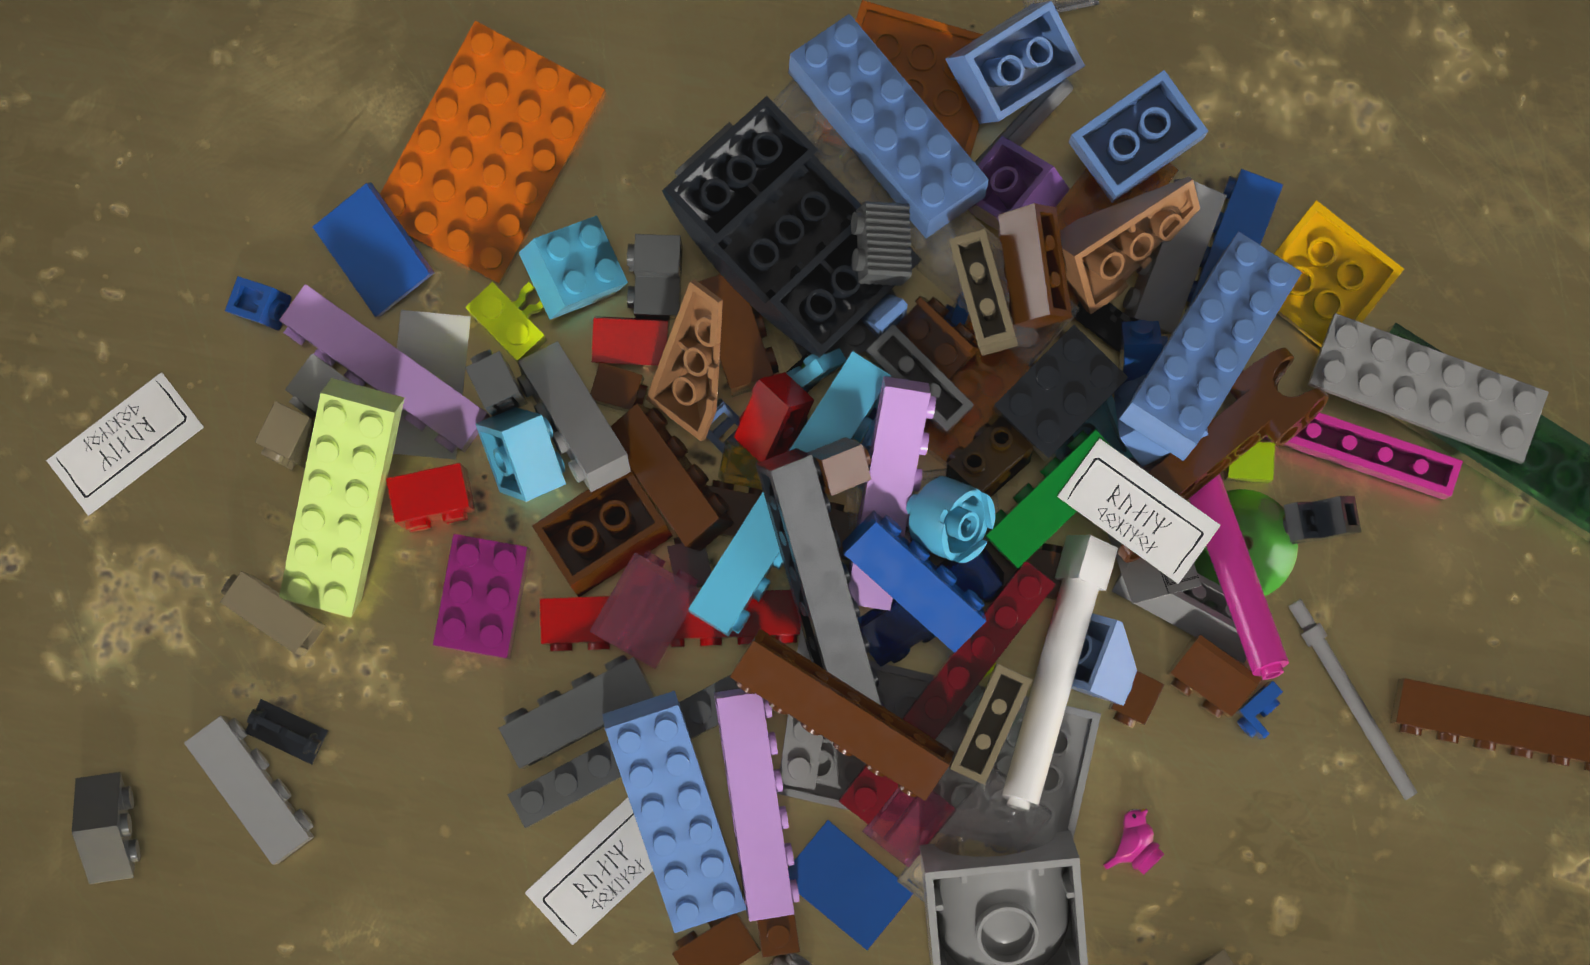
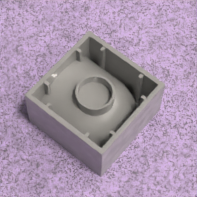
M1070 830L1055 832V837L1050 842L1036 849L1003 856H960L938 849L935 844L919 845L930 965H1088L1080 858Z

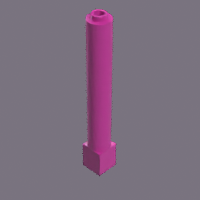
M1219 474L1189 498L1193 506L1221 525L1206 547L1252 674L1254 676H1262L1263 680H1268L1283 674V667L1288 665L1289 661L1223 480Z

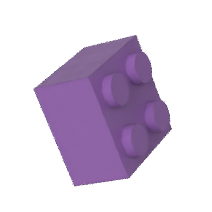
M1002 136L977 165L989 181L985 198L968 210L973 216L999 231V214L1033 203L1056 207L1070 189L1053 165Z

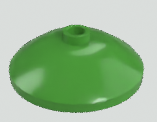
M1236 489L1227 491L1242 535L1248 537L1251 541V548L1248 551L1266 596L1279 588L1289 577L1296 562L1298 544L1290 542L1289 535L1285 532L1283 526L1285 510L1273 498L1254 490ZM1205 546L1194 562L1198 574L1220 585L1207 547Z

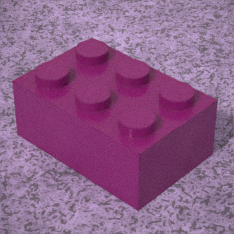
M453 534L433 645L511 660L531 549L520 545Z

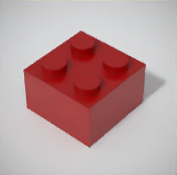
M461 463L386 478L394 521L402 528L410 530V533L431 529V522L443 520L447 525L465 522L469 520L467 514L476 513L468 471Z

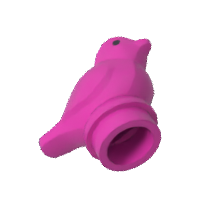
M1131 809L1125 814L1123 820L1124 829L1118 850L1112 858L1103 864L1106 869L1119 863H1131L1134 870L1138 869L1145 875L1165 855L1158 848L1160 845L1153 841L1154 832L1146 820L1147 809Z

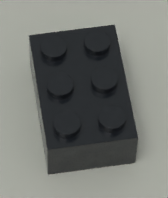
M1073 324L994 404L992 410L999 417L1004 418L1033 445V451L1046 462L1127 380L1128 376Z

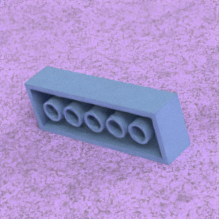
M850 14L790 53L788 74L896 203L910 205L909 219L925 238H928L985 198L989 179Z
M1238 231L1222 253L1119 420L1184 461L1200 441L1302 272Z
M672 691L602 714L605 731L674 933L747 910L676 692Z

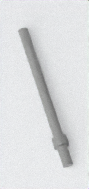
M1302 599L1292 603L1288 607L1303 630L1301 636L1307 646L1314 648L1405 800L1411 798L1418 793L1326 641L1325 637L1328 635L1321 623L1316 624Z

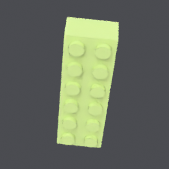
M331 378L321 391L279 597L282 599L350 618L353 616L362 601L387 483L386 478H388L405 397Z

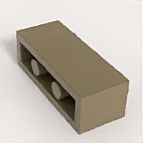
M982 229L948 239L982 356L1019 346L986 230Z
M275 401L255 442L264 447L261 454L290 470H293L295 464L305 468L315 421Z
M1000 664L995 665L949 769L981 784H986L1032 679Z

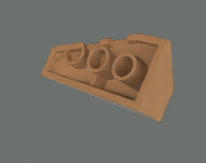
M1188 176L1087 215L1060 230L1067 284L1088 313H1094L1121 295L1129 286L1126 280L1139 266L1145 269L1152 261L1150 257L1152 252L1163 241H1171L1200 210L1192 178Z
M694 279L689 282L646 400L699 441H703L706 439L717 411L723 300Z

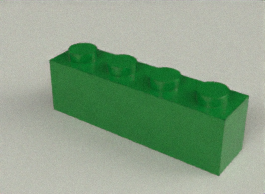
M1082 430L1067 444L1071 451L1061 461L1055 456L1040 470L1044 477L1034 487L1028 482L1013 496L1016 504L1007 513L1000 509L995 514L993 530L989 529L985 537L1014 568H1019L1077 512L1057 496L1099 438L1110 445L1097 430H1092L1089 434Z

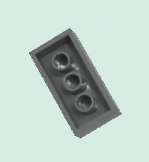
M625 655L619 656L606 663L604 666L607 671L597 677L589 672L571 682L572 690L564 694L555 690L537 700L539 707L528 712L526 708H520L503 717L506 724L498 729L519 769H526L604 728L602 714L656 697L638 660L634 657L628 660Z

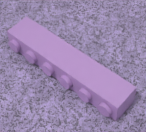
M306 284L279 319L280 322L287 326L283 332L285 335L301 346L305 340L317 348L314 355L332 367L335 362L347 369L343 376L354 384L364 386L367 383L375 390L405 397L402 409L408 413L404 419L421 431L428 426L438 433L434 440L452 453L456 447L465 453L478 435L476 423L491 417L486 411Z
M883 376L869 452L871 465L868 468L872 480L864 482L856 528L874 510L882 518L885 515L891 517L901 527L902 532L900 534L904 537L905 529L909 527L910 517L906 510L907 502L912 496V492H919L921 486L922 469H917L919 455H926L929 443V433L924 432L926 418L933 419L936 405V396H930L929 383ZM850 560L848 571L851 581L848 583L851 597L855 599L857 605L890 611L893 598Z
M742 689L715 692L714 698L743 894L747 908L746 914L750 922L793 915V903L799 902V892L796 879L790 880L788 866L794 865L791 843L784 844L782 829L789 828L787 811L785 806L779 807L777 792L783 791V783L780 769L773 770L771 755L778 754L775 733H768L766 718L772 717V708L769 706L768 701L756 693L749 694Z

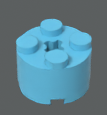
M939 476L930 481L919 494H913L910 497L906 506L907 513L910 515L909 532L912 541L916 540L930 553L958 563L969 562L982 552L988 542L983 540L987 528L993 530L995 523V507L990 496L977 488L946 476Z

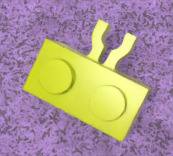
M492 281L465 308L518 363L519 360L535 353L547 341L545 335L529 320L530 315L541 312L544 307L540 300L537 304H529L524 310H520L527 302L528 294L535 289L530 282L520 290L518 299L513 302Z

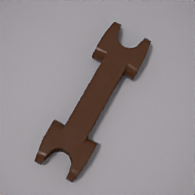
M1287 348L1277 349L1253 363L1239 375L1229 391L1236 401L1211 421L1207 427L1208 435L1200 439L1184 461L1171 453L1148 473L1187 501L1264 437L1268 436L1276 446L1287 443L1319 414L1326 405L1329 396L1321 387L1294 397L1281 394L1278 391L1279 380L1294 361V356ZM1123 544L1118 550V555L1126 563L1141 558Z

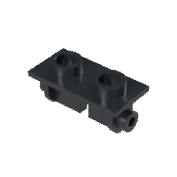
M1079 302L1072 312L1073 318L1119 352L1121 322L1134 321L1110 302L1092 314L1088 313Z
M260 699L256 710L253 709L247 719L249 724L245 730L248 735L311 765L328 733V730L263 699Z

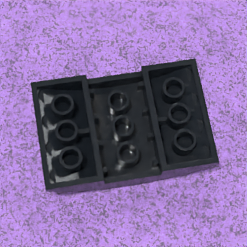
M766 96L668 184L662 192L689 236L726 281L777 329L820 358L896 285L858 283V271H853L852 254L854 249L857 248V235H853L851 232V218L861 204L815 156L819 150L775 103ZM911 248L912 270L922 259Z

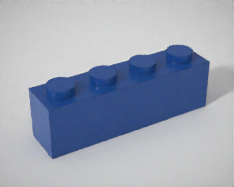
M1244 169L1239 171L1236 178L1229 176L1223 191L1228 200L1223 212L1220 211L1213 229L1214 237L1210 247L1207 246L1200 264L1201 271L1197 281L1194 280L1187 298L1188 305L1185 312L1238 231L1261 245L1283 184Z
M873 510L842 542L844 555L955 653L986 622L983 610L984 602L972 590L968 589L964 592L955 584L957 578L948 568L942 564L937 568L927 558L930 554L916 540H913L911 543L908 542L900 534L902 532L901 527L891 517L885 515L882 518Z

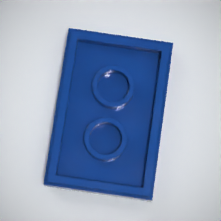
M372 182L364 184L313 226V229L375 317L383 315L435 273Z
M829 820L825 822L794 860V865L788 867L789 879H796L799 894L866 950L870 948L915 893Z

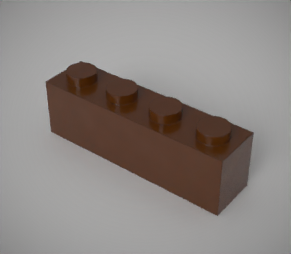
M637 403L610 427L628 455L631 471L685 547L701 551L734 523L726 513L729 510V506L718 493H712L706 483L709 479L705 472L698 465H692L685 456L688 453V449L677 436H671L665 426L668 422L663 414L655 407L650 409Z

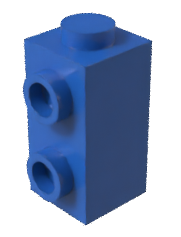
M1137 320L1121 322L1119 369L1128 376L1125 382L1147 374L1166 345L1168 336H1161L1159 321Z

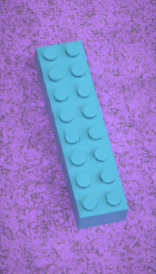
M852 351L790 450L797 448L804 452H810L845 437L851 440L855 439L860 443L873 421L868 416L873 408L878 409L883 376L891 377V375ZM763 492L688 609L691 614L728 637L732 630L739 634L749 619L750 612L746 611V608L751 600L755 599L759 602L771 584V580L766 577L774 566L779 570L783 565Z

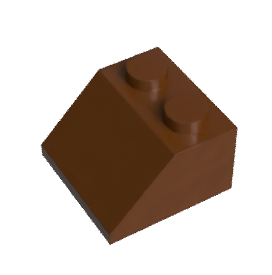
M1202 635L1192 637L1167 672V675L1173 678V681L1170 683L1171 686L1187 697L1193 692L1204 700L1201 707L1218 719L1222 715L1232 717L1262 681L1261 677L1254 676L1251 670Z

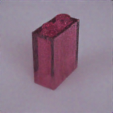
M646 550L643 556L636 552L634 553L590 632L658 670L690 614L688 610L701 589L695 587L699 580L680 569L674 575L663 568L666 561Z

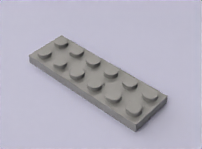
M1336 313L1331 319L1308 383L1311 387H1321L1330 394L1520 464L1524 463L1549 393L1548 391Z

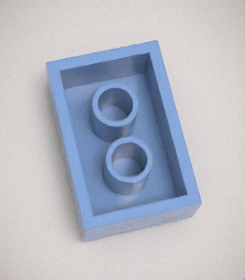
M1052 1L1029 5L945 58L979 124L1001 121L1085 67Z
M1163 70L1074 132L1068 143L1113 203L1203 140L1208 133V129L1166 71Z

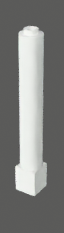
M1067 535L1055 578L1062 582L1001 795L1008 800L1007 806L1016 810L1029 812L1030 806H1039L1099 590H1107L1118 547L1092 535Z

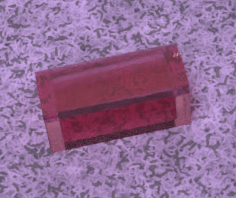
M898 787L862 832L909 868L920 854L919 845L928 844L955 808L935 791H932L926 801L918 796L911 797L905 794Z

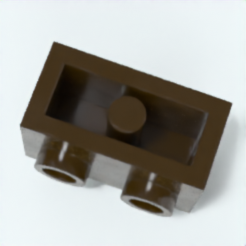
M1000 416L993 424L985 423L975 433L974 440L965 448L959 446L949 455L946 461V477L977 488L992 497L1031 462L1033 445Z

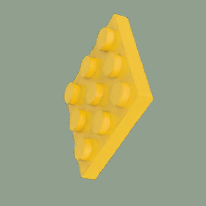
M1316 200L1274 252L1276 256L1302 272L1278 314L1314 343L1322 347L1331 319L1335 313L1362 323L1404 268Z

